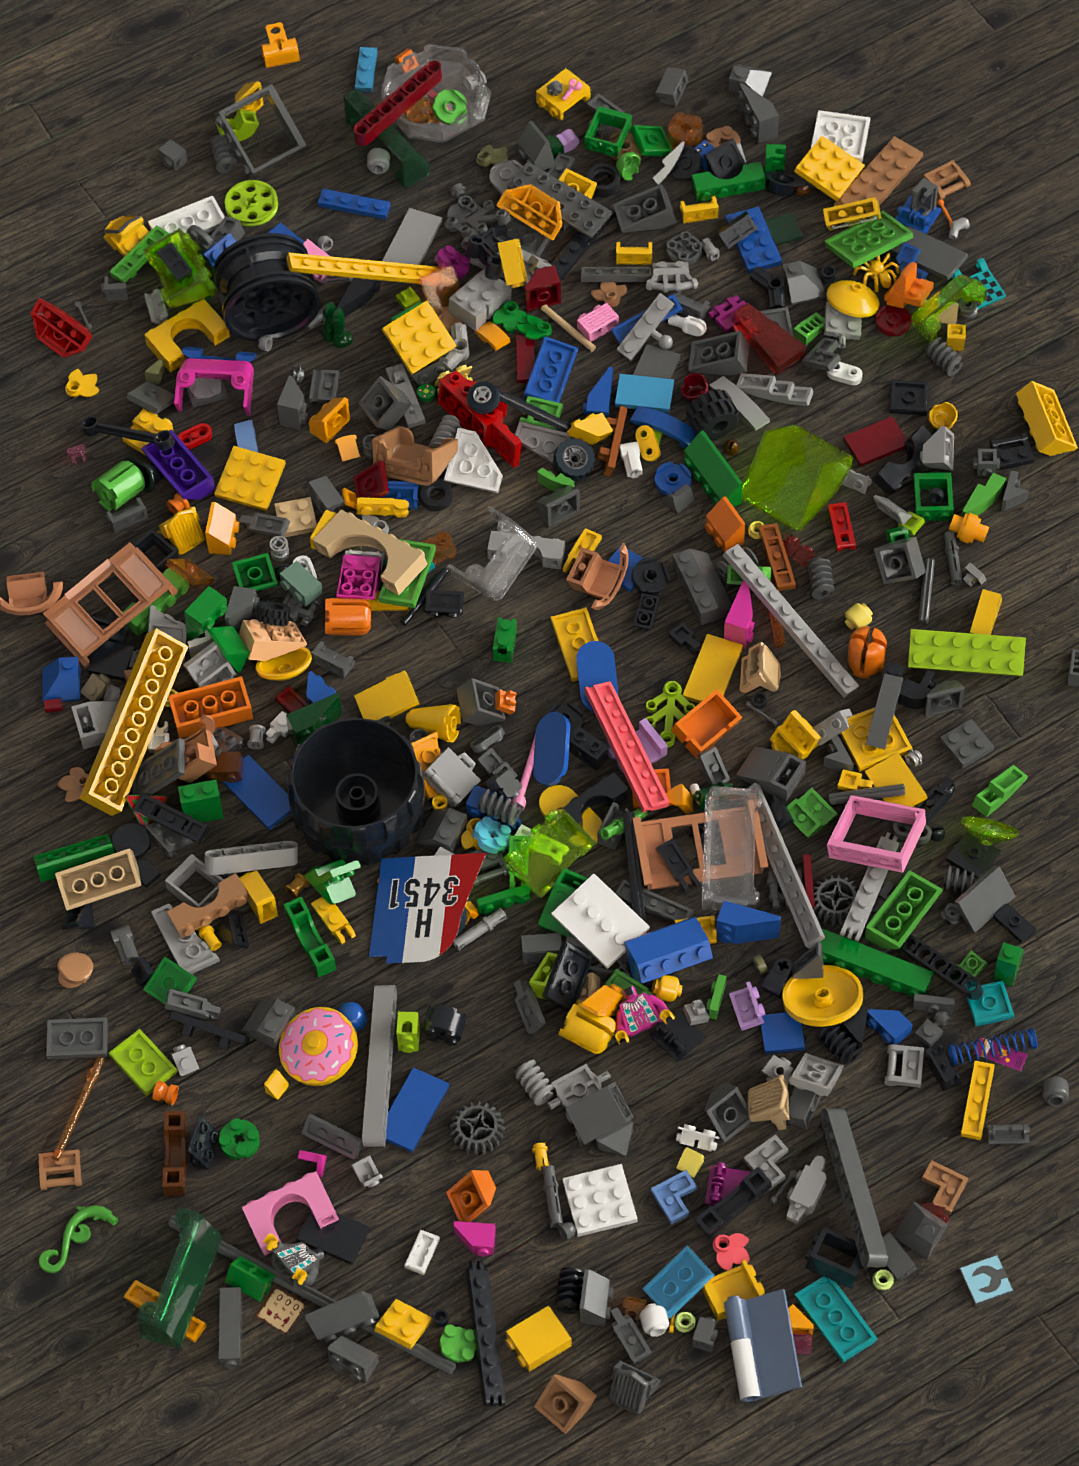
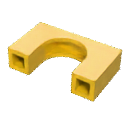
M205 299L195 302L191 307L180 311L176 316L165 320L161 325L150 329L144 334L146 345L159 360L163 361L164 366L170 373L181 367L182 362L185 360L184 354L173 342L174 337L180 331L198 329L215 346L230 337L225 322Z

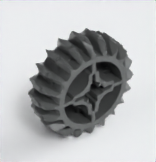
M830 875L829 880L823 877L822 882H816V887H813L815 905L813 910L817 914L818 920L824 918L823 922L826 924L828 921H831L832 926L835 922H838L840 926L843 924L859 890V886H855L854 880L848 882V877L841 879L840 875L837 878ZM836 895H837V900H838V901H837L836 905H834V903H835L834 900H835V897H836Z
M478 1101L477 1106H473V1103L470 1102L469 1108L463 1105L462 1111L457 1110L456 1116L452 1117L453 1123L450 1124V1130H452L451 1137L454 1138L455 1145L459 1144L460 1150L466 1148L467 1154L473 1150L474 1155H477L478 1151H482V1154L485 1155L486 1149L492 1152L493 1145L498 1147L499 1140H503L502 1133L505 1132V1127L503 1126L504 1119H501V1113L496 1112L494 1106L489 1109L488 1103L481 1106V1102ZM485 1118L493 1124L494 1129L485 1124ZM461 1128L466 1129L470 1133V1138L462 1133Z

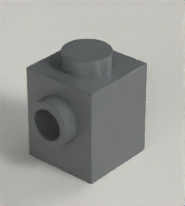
M171 139L159 149L160 161L174 171L184 166L187 162L186 150Z

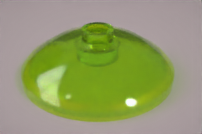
M971 816L962 817L961 819L962 826L973 837L980 839V843L991 846L992 843H1004L1015 839L1019 835V830L1015 827L995 820Z

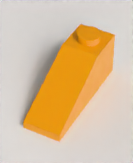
M604 985L582 1002L581 1007L596 1016H616L617 1011L620 1009L619 1004L623 1003L626 997L622 992L623 989L618 985Z

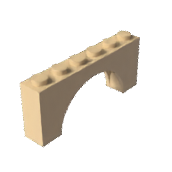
M340 510L313 539L317 552L330 559L340 551L355 546H368L382 551L388 557V563L380 577L385 588L397 595H400L427 565L425 553L421 549H415L406 541L402 542L394 535L387 534L379 527H373L366 520H360L351 512L347 513L343 510Z

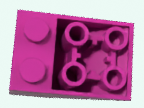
M344 555L336 598L374 600L382 573L381 557Z

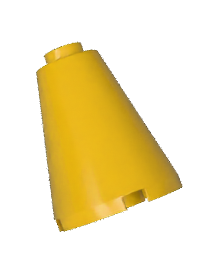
M454 704L411 709L407 713L406 723L409 728L414 730L423 729L428 735L437 732L438 739L454 742L459 734L456 728L457 724L461 725L460 708Z

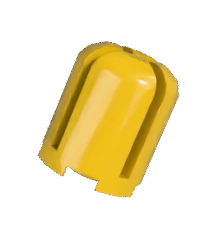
M577 1000L566 1016L565 1026L563 1029H560L558 1035L593 1054H600L606 1050L608 1043L615 1033V1021L609 1016L594 1015L582 1008V1002Z

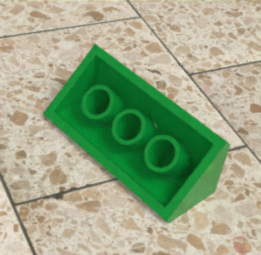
M105 834L34 855L33 858L40 881L44 882L56 878L55 873L114 854V849L109 835Z

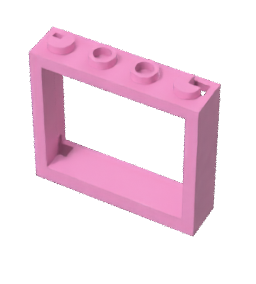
M851 795L827 843L829 858L903 873L926 825L925 809ZM856 814L913 825L900 853L843 842Z

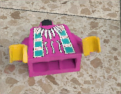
M634 986L628 987L623 990L627 1001L619 1004L620 1009L617 1011L615 1038L618 1045H620V1040L623 1038L626 1039V1042H629L628 1036L632 1037L655 1026L658 1022L667 1024V1017L671 1016L672 1019L675 1017L665 1003L656 996L647 995L646 993L637 995Z

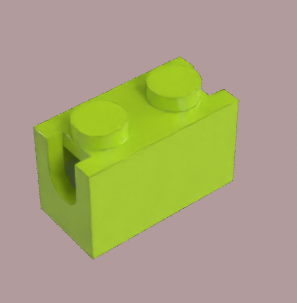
M398 1011L396 1034L399 1051L405 1053L419 1051L420 1025L418 1012Z

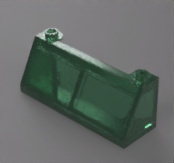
M178 1207L175 1223L180 1228V1242L157 1302L149 1301L144 1303L140 1307L136 1319L141 1338L181 1349L222 1236L199 1212Z

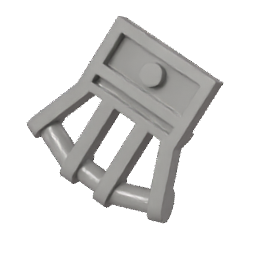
M683 261L653 263V276L646 283V290L652 291L655 289L664 291V293L698 288L697 279L692 278L689 274L688 262ZM668 281H675L676 283L668 284Z

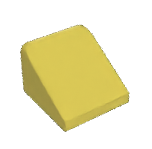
M686 1147L676 1169L681 1172L687 1170L689 1175L694 1178L704 1162V1156Z

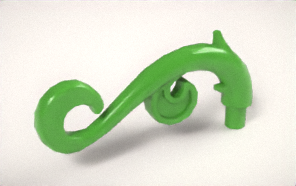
M77 1206L76 1209L79 1211L71 1217L64 1230L60 1261L55 1265L49 1264V1258L59 1254L57 1250H46L39 1257L40 1268L47 1273L58 1272L62 1269L67 1259L70 1241L82 1244L90 1238L91 1232L87 1225H79L80 1232H75L76 1226L84 1219L94 1217L93 1220L102 1219L114 1226L118 1222V1218L112 1215V1211L103 1206Z

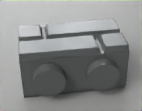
M511 770L496 773L484 782L486 789L497 792L498 797L503 795L504 802L508 798L511 800L516 798L520 794L518 791L522 789L521 783L518 779H515V775Z

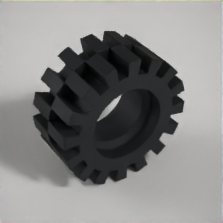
M262 600L258 602L255 619L271 626H287L291 608L286 606V604H280L281 602L276 603L274 601Z

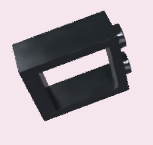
M153 529L133 545L135 548L138 547L142 553H145L153 545L161 550L167 557L155 567L162 574L171 565L174 566L179 562V551L176 546L166 542L164 536L160 533L157 534Z
M823 1227L821 1234L816 1233L812 1245H815L814 1248L809 1247L805 1256L808 1262L805 1268L851 1289L862 1267L855 1240ZM822 1243L854 1257L855 1260L851 1268L848 1269L817 1255Z

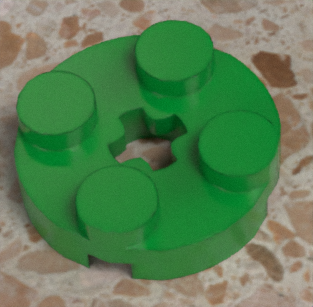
M238 1118L226 1124L219 1135V1144L222 1152L233 1160L253 1156L260 1145L259 1132L255 1125ZM243 1136V1143H235L236 1137Z

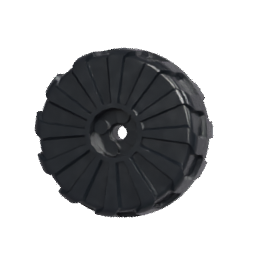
M348 717L318 727L303 744L297 747L293 754L292 771L288 774V798L295 826L303 832L307 846L315 853L321 851L330 856L333 862L344 860L345 864L358 860L363 865H371L381 862L382 857L388 854H397L409 844L411 834L420 828L424 815L425 784L421 765L416 759L413 745L405 736L399 734L385 722Z

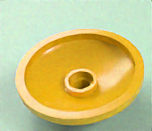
M842 280L835 282L829 286L826 293L827 300L832 307L848 316L869 317L874 315L879 308V299L876 294L866 285L856 281Z
M302 647L267 661L258 660L256 663L257 674L271 681L292 679L307 669L312 660L311 652L307 648Z

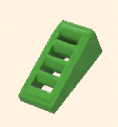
M817 312L793 329L794 338L807 346L824 330L825 318Z

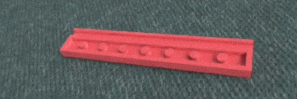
M611 681L596 684L590 688L585 687L584 692L642 812L645 813L647 810L653 811L669 807V799Z

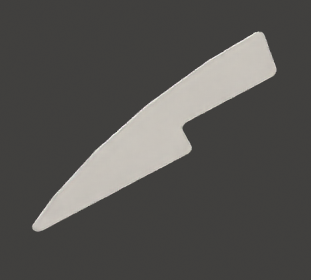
M684 141L662 160L665 167L653 177L657 184H660L672 170L683 149Z

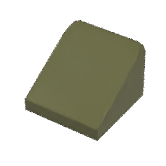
M158 360L144 372L146 382L160 384L165 371L162 360Z

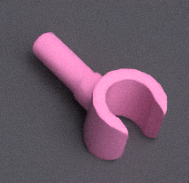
M571 79L569 81L570 87L562 99L566 101L574 90H580L582 88L581 82Z

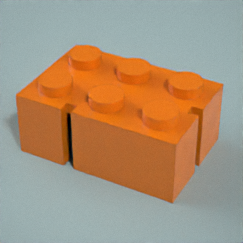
M716 689L675 723L671 731L682 743L684 741L687 743L685 747L697 759V754L720 740L724 734H727L740 722L742 716Z

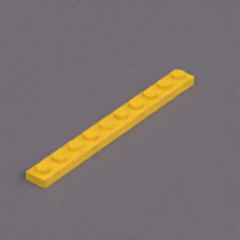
M288 253L286 256L289 271L297 273L452 287L455 283L454 279L448 278L434 266Z

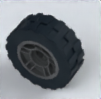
M576 438L567 439L565 442L560 443L553 455L554 469L557 471V474L562 473L565 477L575 481L584 479L586 475L588 476L595 463V454L592 451V447L587 442Z

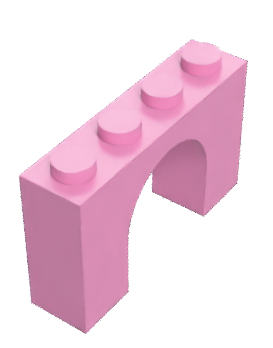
M317 1172L307 1173L301 1179L289 1182L283 1188L276 1191H270L264 1197L252 1200L242 1207L264 1256L273 1252V1250L269 1251L266 1248L268 1244L263 1242L268 1234H273L281 1242L274 1227V1218L278 1210L285 1204L301 1202L309 1206L320 1228L339 1220Z

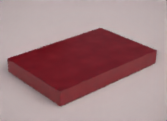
M889 417L844 436L843 440L859 466L862 467L906 449L904 442L907 438L894 418Z

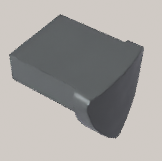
M687 484L675 493L667 494L662 498L664 503L677 514L695 501L691 487Z

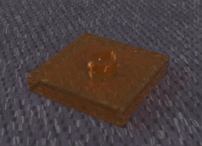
M451 264L419 278L426 300L432 308L448 306L449 298L461 289Z
M168 559L166 563L167 567L192 585L213 584L215 580L214 577L189 559Z

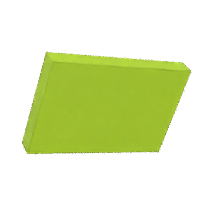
M138 1029L108 1053L146 1097L154 1091L158 1081L166 1082L178 1072L177 1068L141 1029Z

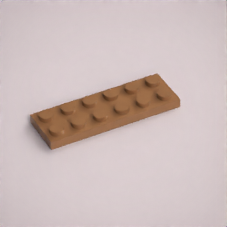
M894 136L848 187L838 202L834 203V206L873 197L877 199L880 206L922 159L923 152Z

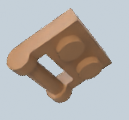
M954 160L924 174L925 179L938 186V200H943L945 196L971 185L968 177ZM956 179H959V180H960L959 182H957V183H955V184H953V185H951V186H949V187H947V188H945V189H943V190L941 189L942 186H944V185H946V184H948V183H950V182H952V181H954V180H956Z
M79 1149L38 1154L41 1190L68 1185L82 1186ZM74 1172V1177L47 1179V1175Z

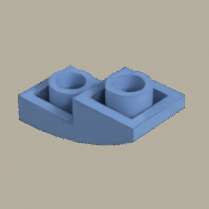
M248 420L234 424L238 447L258 452L253 421Z

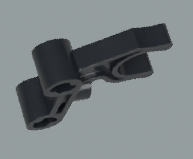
M506 225L492 227L483 236L471 235L468 240L467 256L474 259L478 258L486 267L485 277L490 280H497L501 276L502 262L497 243L503 241L496 237L505 236Z

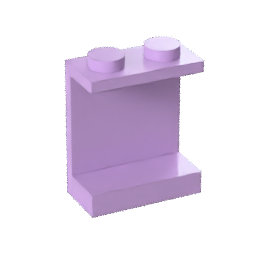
M646 718L639 721V730L635 732L650 763L653 764L667 755V744ZM607 740V745L609 746V757L611 759L614 758L617 761V758ZM617 761L618 768H619L620 771L623 773V771H622V769H621V767H620V765H619V763H618V761Z

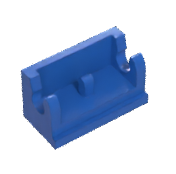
M388 481L389 493L382 498L406 500L409 502L408 509H417L418 484Z

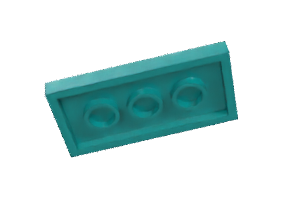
M823 1276L795 1294V1299L842 1363L877 1341L873 1331L835 1281Z

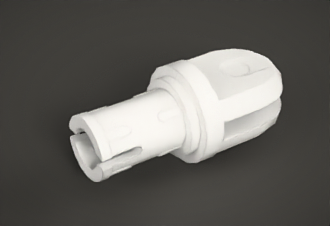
M674 315L668 319L669 325L682 328L684 333L693 336H702L707 329L703 320L693 316L684 318Z

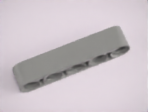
M294 841L222 848L205 852V873L208 875L286 867L298 863V844Z

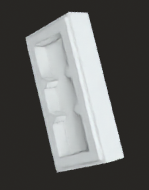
M420 1230L404 1265L405 1268L424 1275L440 1237Z

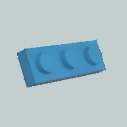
M360 47L355 92L373 91L377 48Z

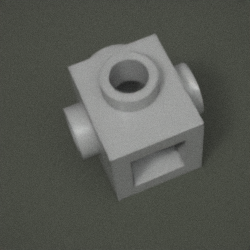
M772 1055L761 1070V1073L767 1077L766 1081L768 1082L780 1076L776 1073L778 1068L781 1070V1075L789 1083L793 1070L790 1066L792 1063L784 1057L779 1059L777 1056Z

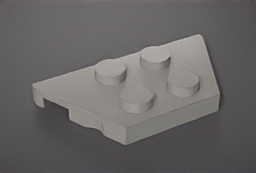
M150 605L148 633L157 628L186 645V625L174 620L167 613L163 614L155 606Z

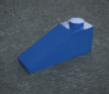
M613 367L607 369L589 393L587 403L583 405V414H586V417L593 413L595 415L603 413L606 419L609 417Z

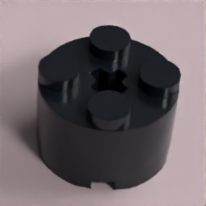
M435 1004L434 1008L430 1005L427 1009L422 1031L426 1034V1039L436 1042L440 1039L444 1040L448 1045L456 1046L457 1042L462 1038L467 1015L463 1012L460 1015L457 1013L456 1008L447 1005Z

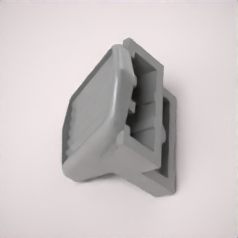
M214 642L183 664L198 688L233 679V676L236 675L232 666L224 658Z

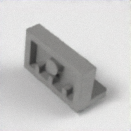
M850 709L840 710L813 727L821 737L817 742L819 746L849 728L847 719L853 716Z

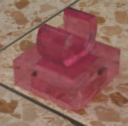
M84 443L65 450L67 457H72L71 460L74 465L77 464L76 456L82 457L83 462L86 461V456L83 454L86 451Z

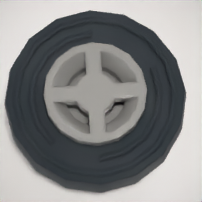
M481 381L469 389L467 402L474 412L487 414L498 406L500 394L495 385L487 381Z

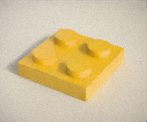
M395 1299L376 1324L375 1332L411 1350L430 1325L432 1317Z

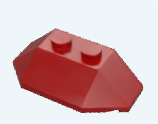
M41 298L38 299L30 312L37 339L63 358L83 352L92 338L88 328L63 310Z

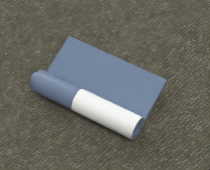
M781 1289L748 1300L742 1299L739 1296L728 1297L727 1301L724 1302L740 1401H756L801 1388L802 1383L785 1290Z

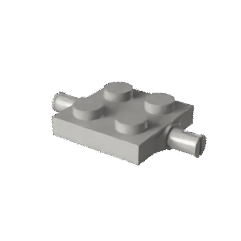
M826 302L824 335L838 338V347L841 348L842 346L843 349L846 347V340H860L862 318L843 314L832 307L829 302Z
M585 1064L551 1082L557 1098L547 1102L551 1110L559 1105L567 1108L602 1089L601 1083L610 1079L611 1076L607 1070L596 1076Z

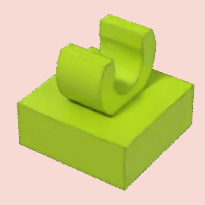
M411 287L396 295V301L404 310L420 302V298Z

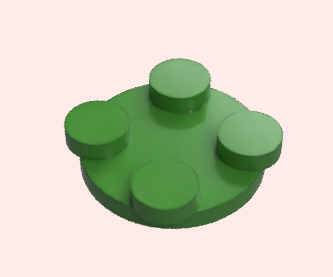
M447 1325L439 1342L442 1355L453 1362L471 1361L476 1349L474 1330Z

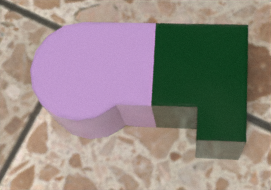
M567 129L554 137L551 135L546 137L549 141L553 158H556L558 153L564 154L573 150L580 142L572 129Z

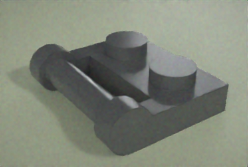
M479 849L468 853H486L479 872L497 865L500 866L498 869L478 875L473 888L479 886V883L509 875V868L501 851L493 854Z

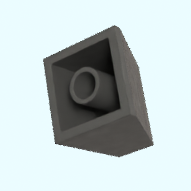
M616 1082L565 1108L568 1121L573 1123L576 1128L575 1134L580 1142L583 1141L584 1144L634 1118Z

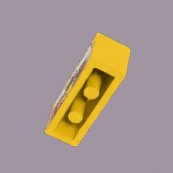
M875 197L823 209L826 227L829 231L881 219L879 203Z

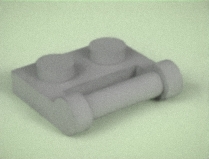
M895 1044L888 1045V1069L884 1084L887 1086L921 1087L924 1048ZM898 1054H903L901 1076H895Z

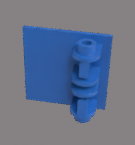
M910 195L904 206L898 207V215L895 219L904 226H910L926 234L942 209L936 207L927 216L922 215L923 209L918 210L915 214V210H910L912 197Z

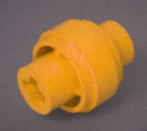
M965 513L964 517L954 514L948 530L958 533L956 538L968 544V542L972 543L974 539L984 542L989 527L980 524L981 519L977 515Z

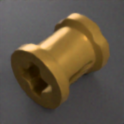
M297 873L295 879L289 885H285L284 889L292 898L296 899L305 887L308 888L310 886V883L302 874Z

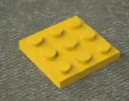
M821 136L794 172L838 202L865 165L824 136Z
M425 301L381 329L411 375L457 346L428 301Z
M233 446L214 493L215 497L267 511L285 467V460Z
M875 707L847 719L849 728L840 733V736L859 772L877 765L896 753L903 756L908 753L909 749H913L895 715L885 750L866 746Z

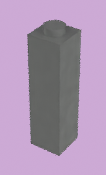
M241 1287L220 1288L219 1362L220 1366L229 1369L242 1366Z

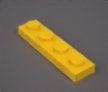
M975 1061L961 1137L981 1140L995 1064Z

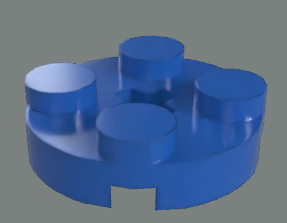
M667 462L662 464L656 471L655 486L665 496L675 493L685 484L691 487L690 470L681 463L677 465L673 464V462ZM670 477L673 479L677 478L675 482L670 481Z

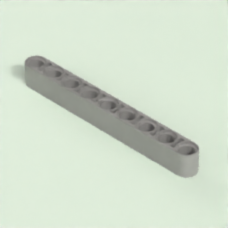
M376 985L374 987L362 1131L364 1147H384L386 1143L397 1003L396 985Z

